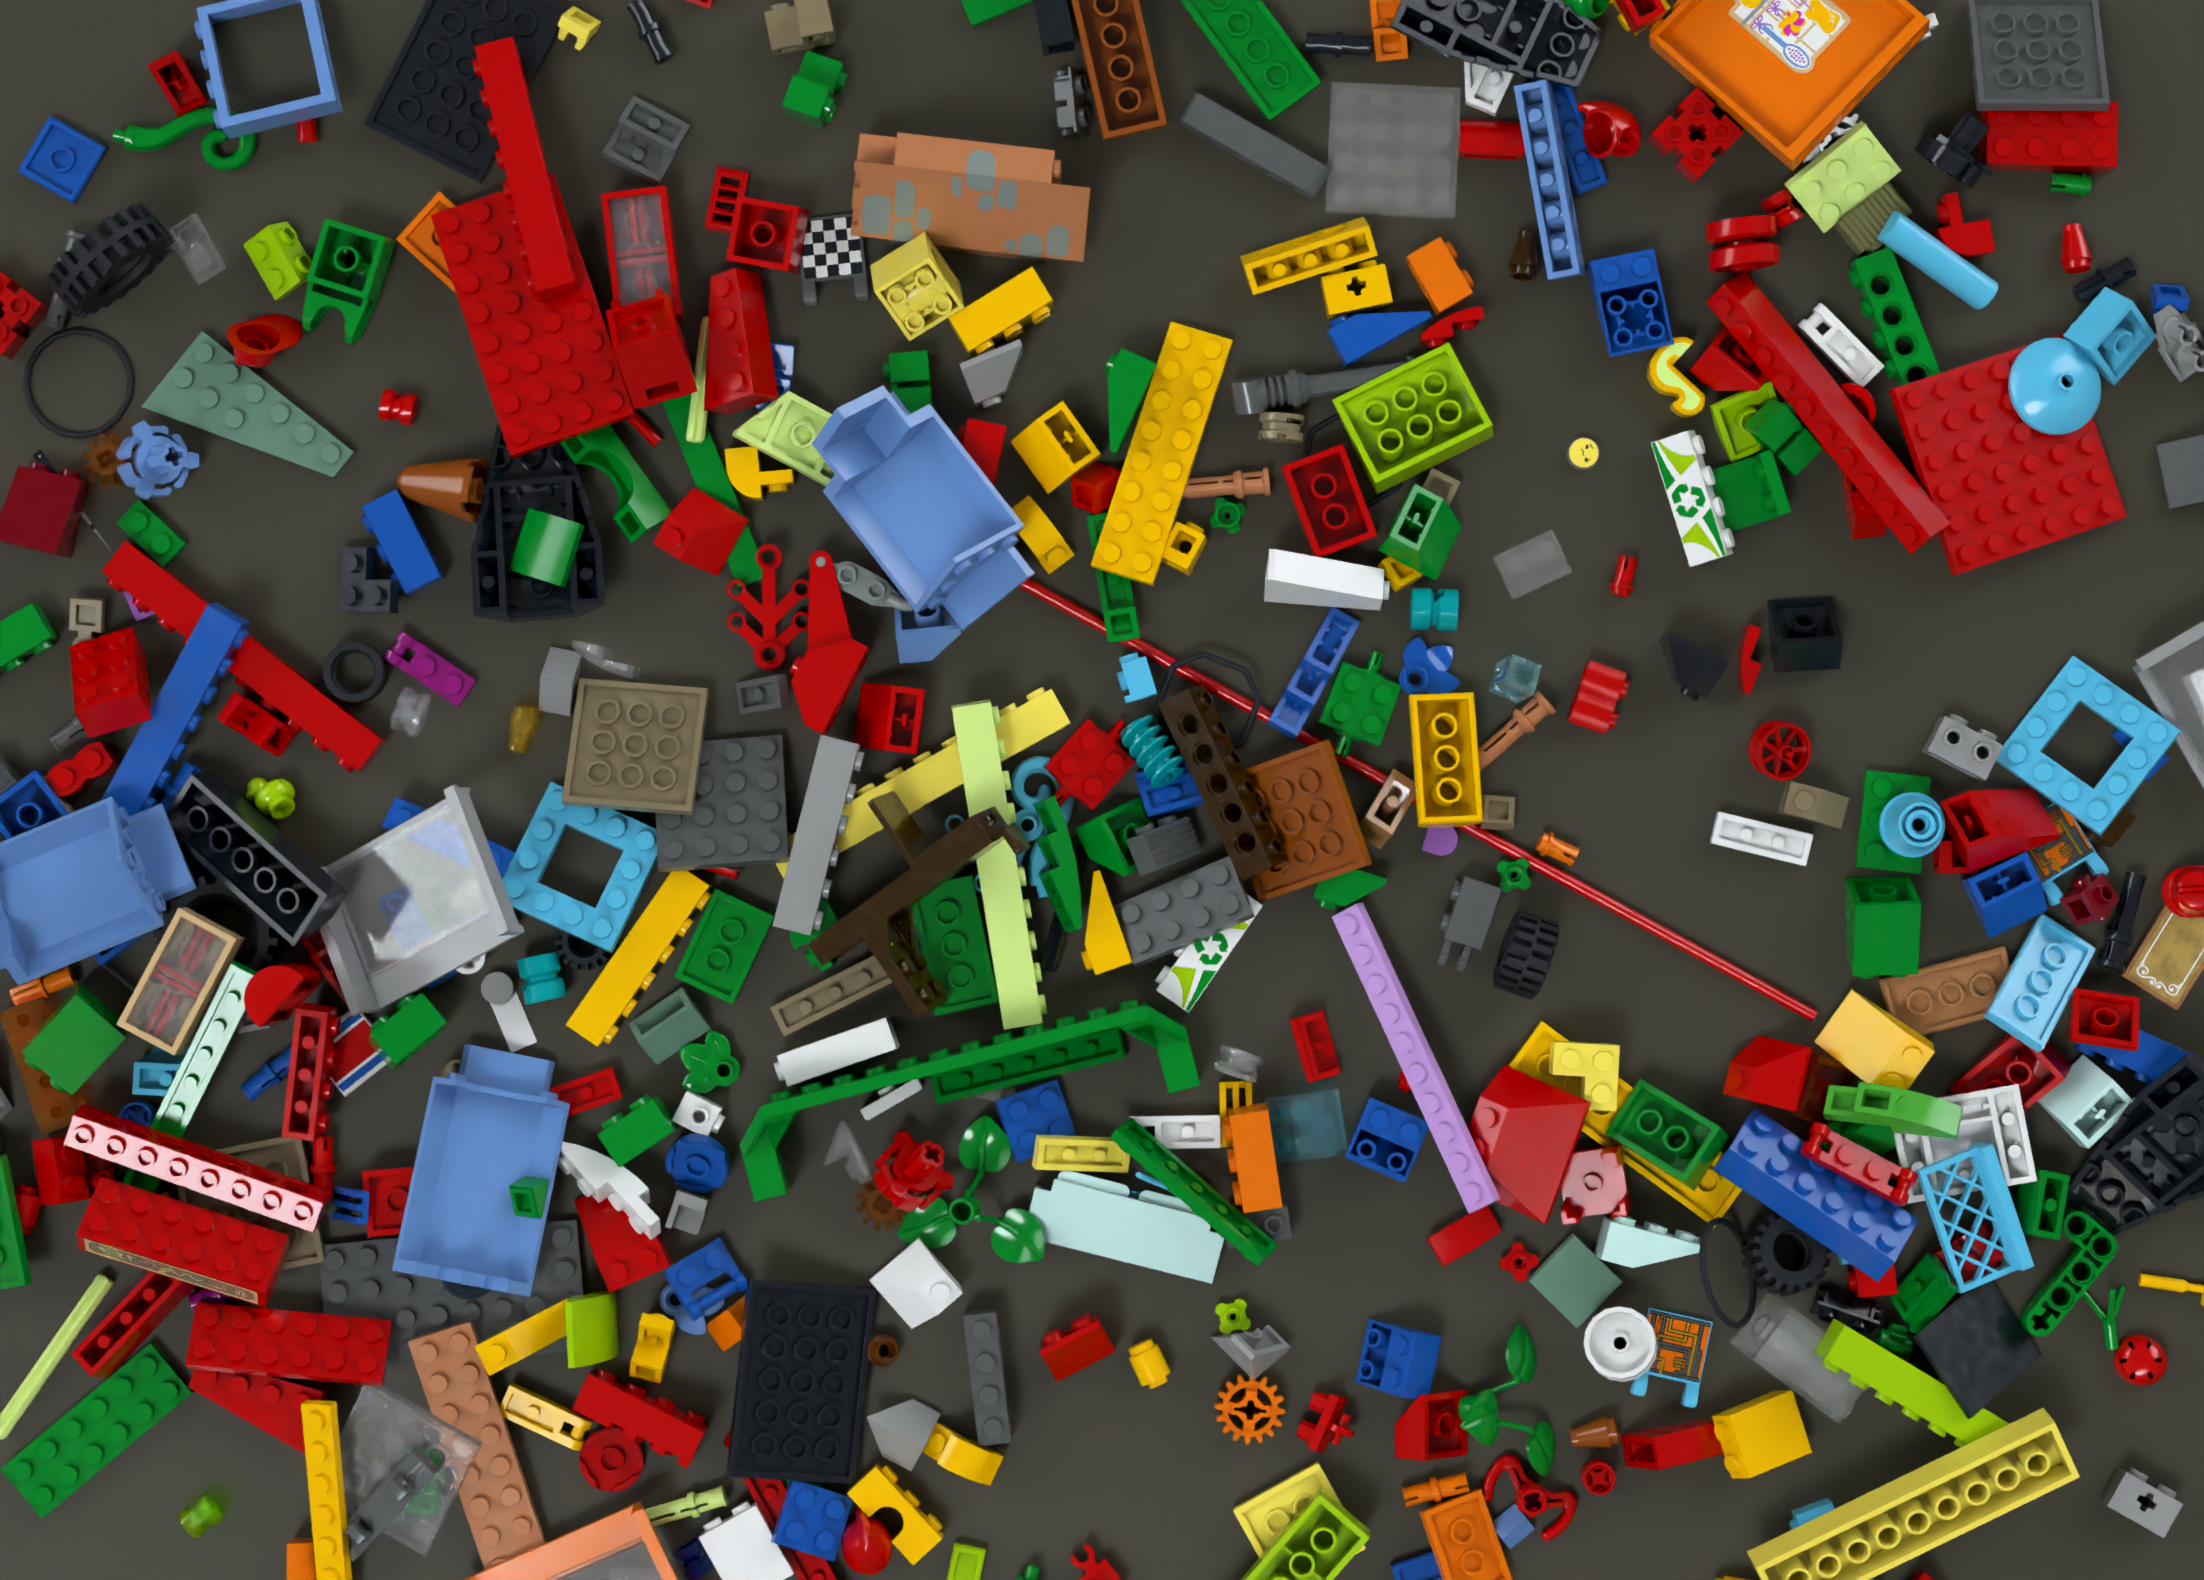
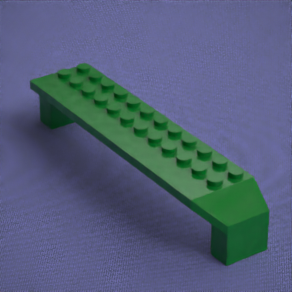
M1135 998L1118 1003L1119 1009L1107 1012L1106 1006L1087 1011V1018L1075 1020L1074 1015L1055 1019L1056 1026L1044 1029L1043 1023L1024 1027V1034L1012 1037L1011 1031L991 1037L992 1042L981 1045L980 1039L961 1044V1051L949 1053V1049L944 1048L929 1052V1059L919 1062L917 1056L898 1060L896 1068L886 1070L885 1064L864 1070L865 1076L855 1078L854 1072L837 1076L833 1079L834 1084L823 1086L822 1081L803 1085L801 1087L802 1092L792 1094L791 1089L772 1093V1095H769L770 1100L760 1106L740 1143L754 1202L787 1194L791 1189L780 1143L800 1109L1114 1027L1126 1031L1157 1049L1168 1093H1173L1200 1086L1186 1028L1183 1024L1147 1003L1138 1004V1000Z

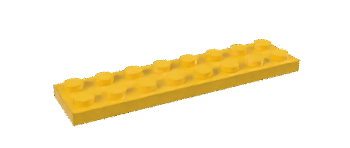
M1175 322L1170 323L1157 362V369L1152 377L1091 562L1092 568L1154 586L1233 345V340Z
M1540 1021L1508 1066L1580 1097L1581 1076L1552 1075L1549 1073L1550 1040H1569L1543 1021ZM1618 1077L1617 1111L1588 1110L1581 1131L1602 1146L1620 1144L1605 1132L1634 1088ZM1621 1144L1623 1159L1626 1164L1706 1222L1716 1217L1722 1218L1742 1191L1740 1187L1713 1170L1722 1155L1721 1151L1695 1191H1693Z

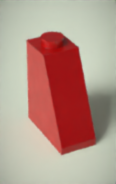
M1698 1420L1620 1434L1626 1467L1662 1470L1724 1453L1721 1443L1715 1435L1713 1420Z

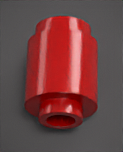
M18 1184V1189H14L22 1233L31 1234L32 1227H36L41 1207L40 1197L37 1193L38 1188Z

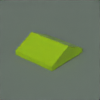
M1769 379L1764 382L1758 391H1741L1710 405L1715 430L1731 463L1763 450L1744 428V425L1770 398L1778 401L1773 384Z

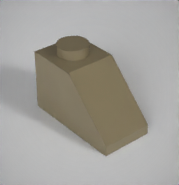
M1788 781L1785 782L1777 813L1841 829L1849 798L1824 789Z

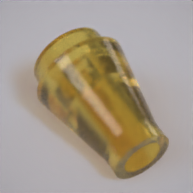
M515 704L514 710L510 711L508 750L522 754L527 753L528 746L541 721L539 717L540 709L525 704Z

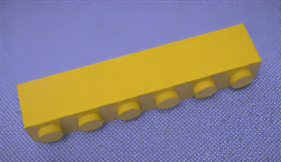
M690 870L671 872L572 1014L566 1026L597 1047L601 1046L604 1042L609 1045L619 1031V1028L615 1026L622 1015L628 1018L638 1004V1001L634 999L641 988L646 991L657 975L653 973V970L659 962L665 964L674 952L675 948L671 944L678 935L684 937L694 921L689 918L696 908L702 911L712 897V894L708 892L712 885Z

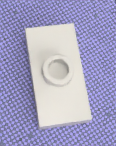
M920 1079L906 1082L898 1088L896 1085L885 1087L877 1092L880 1096L879 1099L863 1107L860 1111L865 1120H870L922 1090L923 1084Z

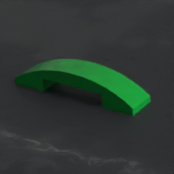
M1108 512L1087 516L1093 556ZM1095 569L1108 644L1140 639L1130 579Z

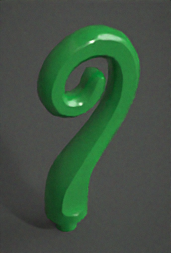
M205 107L191 111L156 128L130 124L127 130L115 128L113 141L124 143L125 150L134 152H150L163 149L200 126L215 124L213 110H217V107ZM230 110L231 116L239 114L233 110ZM221 129L211 130L202 140V155L209 165L218 170L232 171L246 165L253 157L257 145L256 134L240 136L237 151L231 156L222 157L217 154L215 147L218 143H224L229 138Z

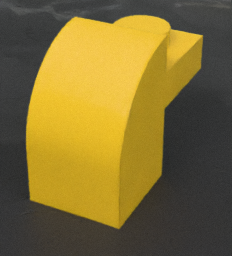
M754 447L725 449L726 469L729 480L747 498L764 501L763 488L768 487L770 493L788 491V485H795V475L792 469L762 472L760 450Z
M1029 495L1011 508L1025 525L1018 536L1028 546L1049 575L1074 556L1064 538Z
M642 1312L638 1338L630 1362L629 1376L661 1384L676 1327L674 1320H670L662 1314Z
M936 1423L923 1450V1453L938 1461L937 1464L966 1479L989 1486L1004 1458L1003 1455L990 1447L978 1446L977 1441L967 1439L940 1423Z

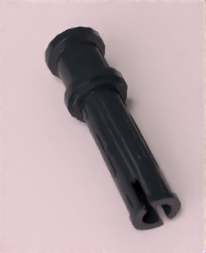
M2126 871L2124 885L2111 930H2107V933L2105 932L2104 934L2106 943L2102 957L2097 959L2096 963L2099 966L2125 972L2126 966L2123 964L2128 946H2132L2134 941L2130 934L2142 890L2147 879L2144 875Z

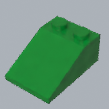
M1122 347L1118 355L1112 352L1104 373L1108 375L1110 457L1115 459L1119 454L1157 369V363Z
M1641 1078L1605 1132L1608 1136L1693 1191H1695L1730 1137L1715 1123Z

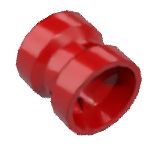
M1788 188L1760 202L1764 212L1776 217L1777 230H1781L1804 217L1800 208L1794 206L1792 202L1793 195ZM1786 204L1789 205V206L1784 207V208H1782L1781 210H1779V211H1777V212H1775V213L1773 212V211H1775V210H1777V209H1779V208L1785 206Z
M384 389L379 405V420L390 422L395 418L402 425L413 426L418 410V395L407 393L399 396L396 390Z
M1601 1459L1588 1460L1580 1470V1478L1583 1485L1594 1495L1602 1496L1608 1494L1616 1484V1476L1613 1469L1607 1462Z

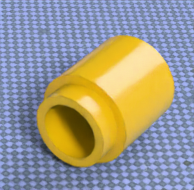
M1151 1338L1128 1348L1131 1355L1129 1361L1141 1386L1149 1385L1150 1389H1153L1168 1381L1166 1376L1171 1371L1158 1344H1154Z

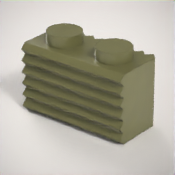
M1887 182L1836 223L1834 228L1857 256L1864 251L1869 255L1883 245L1877 237L1892 212L1899 211L1907 217L1913 211L1892 185Z

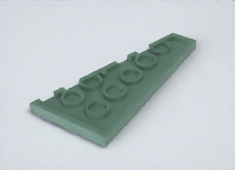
M203 331L141 406L150 411L333 478L340 474L356 454L246 365L237 366L234 361V355Z

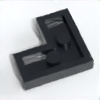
M341 547L339 612L398 613L399 580H374L375 548Z

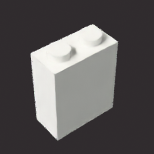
M748 1500L731 1509L733 1515L722 1521L720 1516L702 1526L705 1531L701 1532L698 1538L722 1580H784L794 1574L795 1571L781 1546L771 1542L773 1532L756 1502L750 1505Z

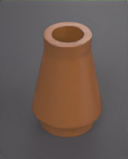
M1605 1415L1582 1426L1570 1429L1574 1448H1612V1444L1620 1443L1615 1417L1607 1418Z

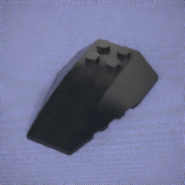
M1401 0L1390 25V28L1446 57L1538 80L1546 79L1550 83L1574 89L1579 87L1604 34L1587 17L1577 14L1571 5L1567 7L1562 0Z
M497 425L488 465V477L483 489L481 511L478 513L475 540L472 542L471 547L474 616L515 623L574 618L605 606L602 543L576 464L561 443L512 459L501 427ZM528 508L585 525L565 588L509 570Z
M2186 1054L2140 1090L2070 1182L2067 1197L2113 1236L2149 1221V1217L2160 1212L2165 1214L2176 1208V1205L2190 1199L2195 1201L2204 1197V1059Z

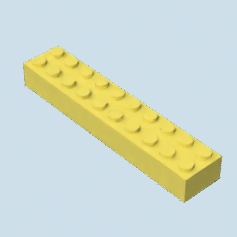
M2041 1408L1747 1551L1760 1580H1869L2051 1492L2080 1476L2054 1420L2044 1408Z

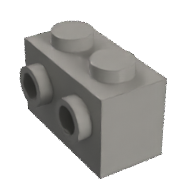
M1950 714L1949 717H1939L1922 752L1979 781L1986 780L2004 745L1996 742L1997 736L1987 730L1980 728L1976 732L1966 727L1968 721L1955 714Z

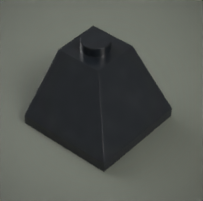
M1672 632L1662 635L1660 644L1673 683L1681 688L1679 693L1694 701H1697L1698 697L1702 699L1708 698L1729 661Z

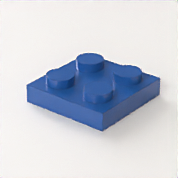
M1057 1079L994 1101L1016 1163L1033 1157L1036 1134L1077 1136Z
M790 1480L771 1542L834 1562L853 1500L848 1496L811 1484Z

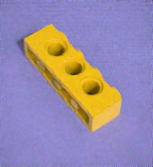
M1364 217L1242 255L1240 258L1250 290L1253 295L1378 255L1369 224Z

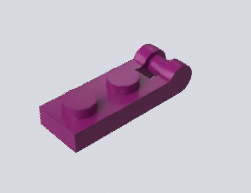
M400 630L396 636L398 641L392 650L388 649L383 658L460 708L477 680ZM408 648L416 652L410 662L402 658Z

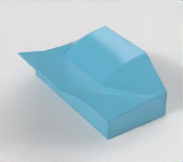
M154 1046L145 1058L135 1061L132 1094L166 1096L189 1047H186L183 1054L174 1056Z

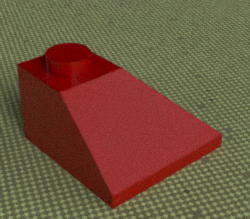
M1725 325L1689 370L1702 383L1707 384L1715 391H1758L1767 379Z
M693 487L667 516L653 544L684 563L719 576L749 519L699 488Z
M1758 1035L1730 1062L1723 1094L1797 1112L1812 1048Z
M1460 1389L1419 1395L1395 1424V1458L1430 1461L1467 1455V1431L1460 1427L1462 1420L1458 1411L1460 1398L1467 1396V1390Z

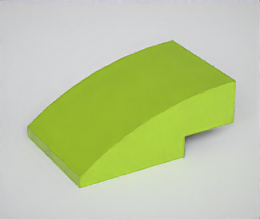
M616 1290L611 1293L609 1291H592L586 1295H573L565 1301L568 1368L593 1365L619 1356Z

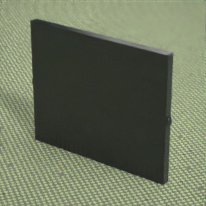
M1992 1281L1962 1293L1913 1336L1967 1419L1975 1416L2041 1356V1353L2016 1318L2015 1313L2012 1312Z

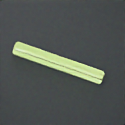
M709 316L703 317L700 326L694 372L698 392H694L691 395L686 440L692 443H702L705 439L708 411H704Z

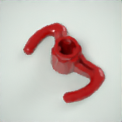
M1504 1454L1487 1471L1481 1490L1486 1503L1490 1502L1493 1498L1494 1486L1499 1475L1503 1471H1508L1515 1486L1513 1497L1519 1511H1522L1528 1517H1536L1541 1512L1544 1513L1547 1508H1563L1559 1519L1552 1526L1542 1531L1541 1538L1544 1541L1548 1542L1559 1536L1571 1523L1578 1504L1575 1494L1570 1490L1551 1492L1541 1486L1538 1482L1524 1474L1521 1461L1517 1456ZM1519 1474L1521 1480L1524 1482L1519 1483L1516 1475Z

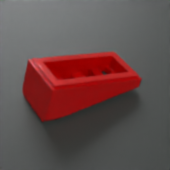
M717 166L704 228L706 231L726 235L731 234L735 208L733 211L717 208L718 202L736 206L737 198L720 196V190L738 193L737 196L745 197L749 172ZM723 177L740 180V185L724 184L722 179ZM716 214L732 217V222L715 220Z

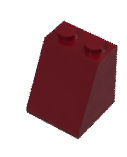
M30 462L29 467L19 465L0 514V541L71 558L89 483L80 480L81 474L62 469L61 475L50 473V466L35 462Z

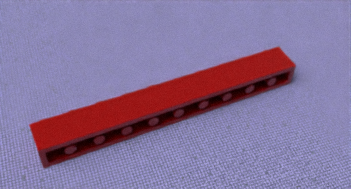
M1747 272L1724 283L1706 301L1708 306L1786 402L1793 406L1795 413L1910 554L1931 542L1951 524Z
M126 540L101 571L109 577L106 583L120 593L126 590L134 596L131 602L145 613L152 610L160 617L157 622L171 633L177 630L184 635V644L190 638L206 606L210 604L139 547ZM249 634L246 642L240 649H235L230 658L234 660L230 672L236 676L234 682L248 693L253 689L261 695L262 698L259 702L275 713L279 709L288 716L285 722L299 733L303 729L313 736L311 742L325 753L329 749L339 756L336 762L352 773L354 769L364 772L387 741L252 635Z

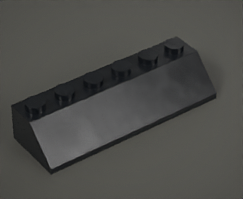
M214 772L191 774L166 813L178 843L293 947L299 946L332 919L349 893Z

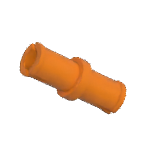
M1462 1472L1461 1474L1437 1479L1436 1476L1430 1477L1428 1482L1402 1487L1406 1507L1408 1508L1434 1500L1435 1503L1442 1502V1498L1470 1493L1466 1474Z

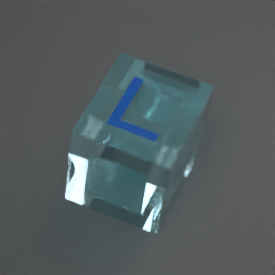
M1515 654L1498 661L1489 692L1516 703L1533 696L1542 665Z

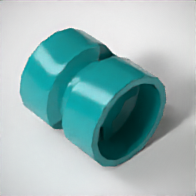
M1412 587L1410 629L1429 630L1433 625L1438 631H1456L1459 607L1458 590L1439 589L1437 593H1433L1430 588Z
M557 952L516 960L519 976L526 980V984L522 987L525 1005L567 996L564 980L557 976V973L561 970Z

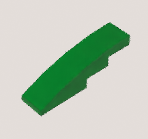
M1054 795L1033 803L1046 834L1036 838V841L1049 867L1038 873L1066 933L1082 928L1081 890L1069 831Z

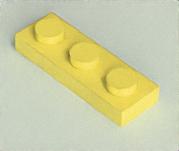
M1036 1134L1032 1166L1036 1170L1128 1173L1130 1155L1122 1151L1119 1145L1110 1137Z

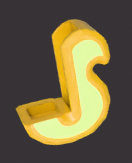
M1674 337L1673 345L1659 347L1652 355L1647 364V379L1651 387L1658 393L1676 398V401L1670 405L1672 412L1679 417L1690 418L1703 409L1705 395L1673 366L1694 341L1687 337Z

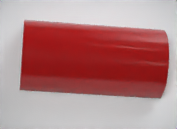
M310 963L275 965L258 971L250 979L245 989L244 1004L248 1016L258 1027L287 1022L295 1013L296 1008L304 1003L325 979V976L316 965Z

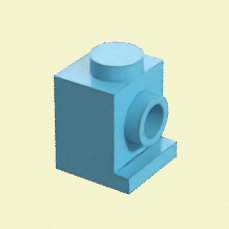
M1136 652L1120 657L1122 671L1116 673L1122 691L1128 689L1130 694L1124 696L1125 703L1157 695L1146 656L1139 658Z

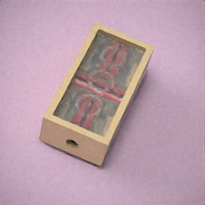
M187 907L178 908L116 1025L174 1056L183 1054L244 938Z

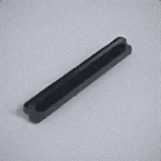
M1073 846L1079 883H1081L1088 855L1084 848ZM1056 912L1053 915L1040 964V969L1052 973L1057 971L1067 935Z

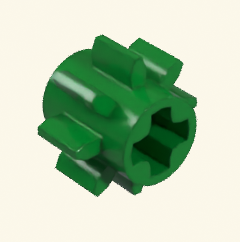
M1889 1323L1888 1329H1879L1875 1343L1899 1358L1907 1360L1912 1351L1913 1336L1906 1334V1326Z

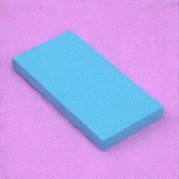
M2041 913L2037 916L1983 1017L2039 1053L2046 1045L2072 996L2073 989L2076 988L2096 948L2047 915Z

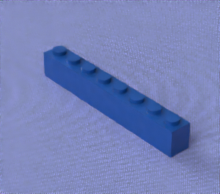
M217 602L206 606L151 707L152 719L143 722L101 800L112 796L118 807L123 806L129 816L156 806L157 800L154 797L159 788L164 789L170 781L173 773L169 770L174 761H179L188 747L184 742L189 733H194L203 720V716L200 713L205 704L210 705L216 697L218 688L215 686L221 676L225 677L234 663V660L230 659L236 648L240 649L249 636V632L246 629L250 621Z

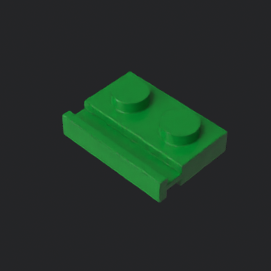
M1927 1253L1897 1288L1898 1294L1890 1296L1891 1301L1903 1320L1911 1326L1909 1330L1912 1333L1919 1332L1959 1290L1957 1286L1952 1285L1950 1282L1952 1278L1936 1254Z

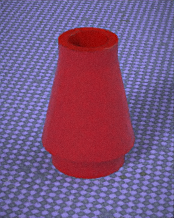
M2073 223L2063 226L2060 265L2064 267V272L2067 274H2077L2090 270V262L2093 261L2082 231V224Z

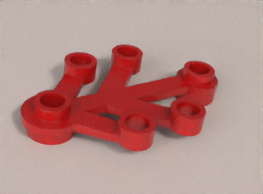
M763 544L757 549L755 554L756 562L762 568V605L746 591V586L741 580H731L726 586L728 596L732 599H737L763 624V638L746 624V618L740 612L730 613L726 623L730 630L738 632L754 648L753 657L760 668L775 670L785 661V647L801 631L808 629V621L804 627L796 625L795 620L799 615L806 616L808 620V613L798 611L792 616V624L776 637V624L800 599L809 596V582L805 579L795 580L791 585V590L776 605L775 568L780 565L782 554L775 545ZM767 550L774 553V560L769 563L764 562L762 559V554ZM735 583L740 584L742 592L739 595H732L730 593L731 585ZM798 583H805L807 585L805 594L799 595L795 592V586ZM734 616H740L743 620L742 625L738 628H734L730 624V620ZM767 648L775 650V657L771 660L763 657V652Z

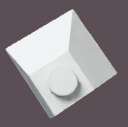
M919 1237L869 1279L911 1329L940 1314L963 1294L961 1285Z

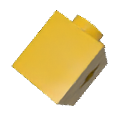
M1376 260L1357 264L1358 269L1345 272V268L1340 267L1326 272V276L1320 279V286L1327 318L1331 319L1344 314L1349 315L1391 306L1393 299L1385 263L1377 265ZM1352 281H1356L1358 286H1364L1359 296H1355L1354 291H1347Z

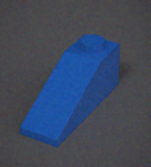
M1429 311L1355 314L1350 318L1347 314H1344L1330 322L1332 328L1328 329L1326 334L1344 367H1347L1430 321L1432 315Z

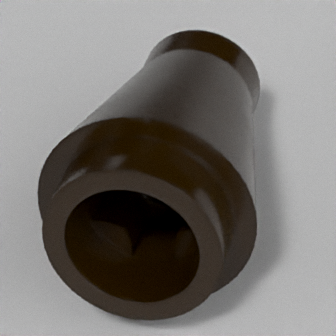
M1533 231L1518 232V239L1508 265L1511 278L1519 281H1533L1536 279V274L1540 272L1537 233Z

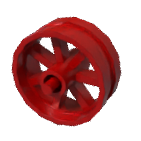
M1778 719L1766 721L1760 725L1751 736L1748 746L1749 760L1754 769L1764 776L1779 781L1791 780L1800 775L1808 765L1812 753L1811 741L1806 732L1795 724ZM1780 728H1790L1784 738L1781 739ZM1773 734V739L1766 742L1769 735ZM1796 736L1797 745L1790 746L1789 743ZM1765 746L1767 754L1762 756L1763 747ZM1773 759L1772 769L1769 772L1764 764ZM1783 760L1788 767L1780 771L1781 762Z

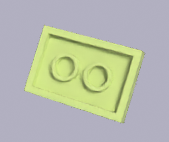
M1860 121L1784 183V185L1822 232L1825 233L1902 170L1868 127Z

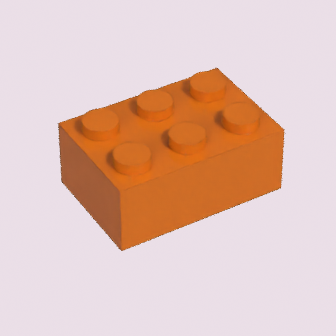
M1266 1103L1227 1108L1228 1117H1222L1225 1140L1232 1141L1233 1149L1226 1150L1230 1173L1237 1174V1181H1231L1235 1206L1241 1205L1243 1213L1282 1208L1270 1119Z

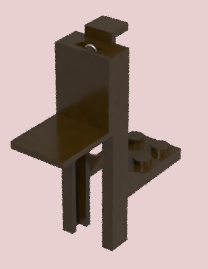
M891 791L873 798L868 802V805L911 869L807 945L823 966L837 956L840 958L865 941L918 1019L946 1003L948 998L945 995L946 990L943 984L937 978H933L926 968L927 962L923 955L912 947L909 908L1004 839L1016 855L1028 850L1030 845L1015 823L1007 825L995 806L974 814L931 845L897 794Z

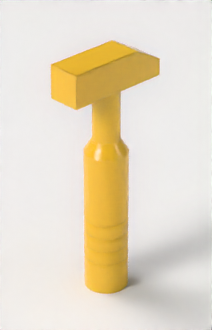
M2140 1273L2138 1276V1286L2182 1293L2186 1291L2202 1293L2200 1304L2204 1306V1283L2203 1285L2193 1284L2183 1279Z

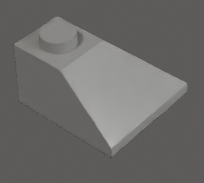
M1020 339L959 364L976 407L983 405L984 409H987L1002 402L1000 397L1006 395L1024 353Z

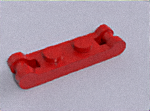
M1813 1122L1809 1130L1811 1136L1808 1142H1804L1800 1150L1803 1156L1894 1204L1906 1205L1909 1199L1908 1190L1910 1186L1915 1185L1918 1178L1917 1173L1910 1169L1902 1168L1831 1131L1825 1124ZM1822 1141L1829 1144L1827 1152L1820 1148ZM1890 1177L1898 1181L1895 1188L1887 1185Z

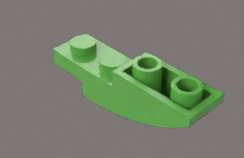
M1859 1082L1858 1088L1829 1085L1823 1115L1825 1120L1890 1126L1893 1133L1957 1139L1963 1109L1961 1106L1926 1094L1891 1086Z

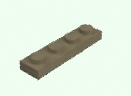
M872 956L770 1007V1010L783 1036H786L892 983V981L875 956Z

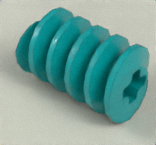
M1150 714L1132 722L1121 732L1120 736L1123 738V745L1130 748V755L1137 758V765L1140 768H1144V775L1147 778H1152L1151 785L1153 788L1158 789L1170 784L1183 773L1184 768H1178L1183 757L1178 755L1171 758L1176 747L1170 745L1164 748L1163 745L1169 738L1167 735L1157 738L1156 735L1162 728L1160 725L1149 726L1154 720V716Z

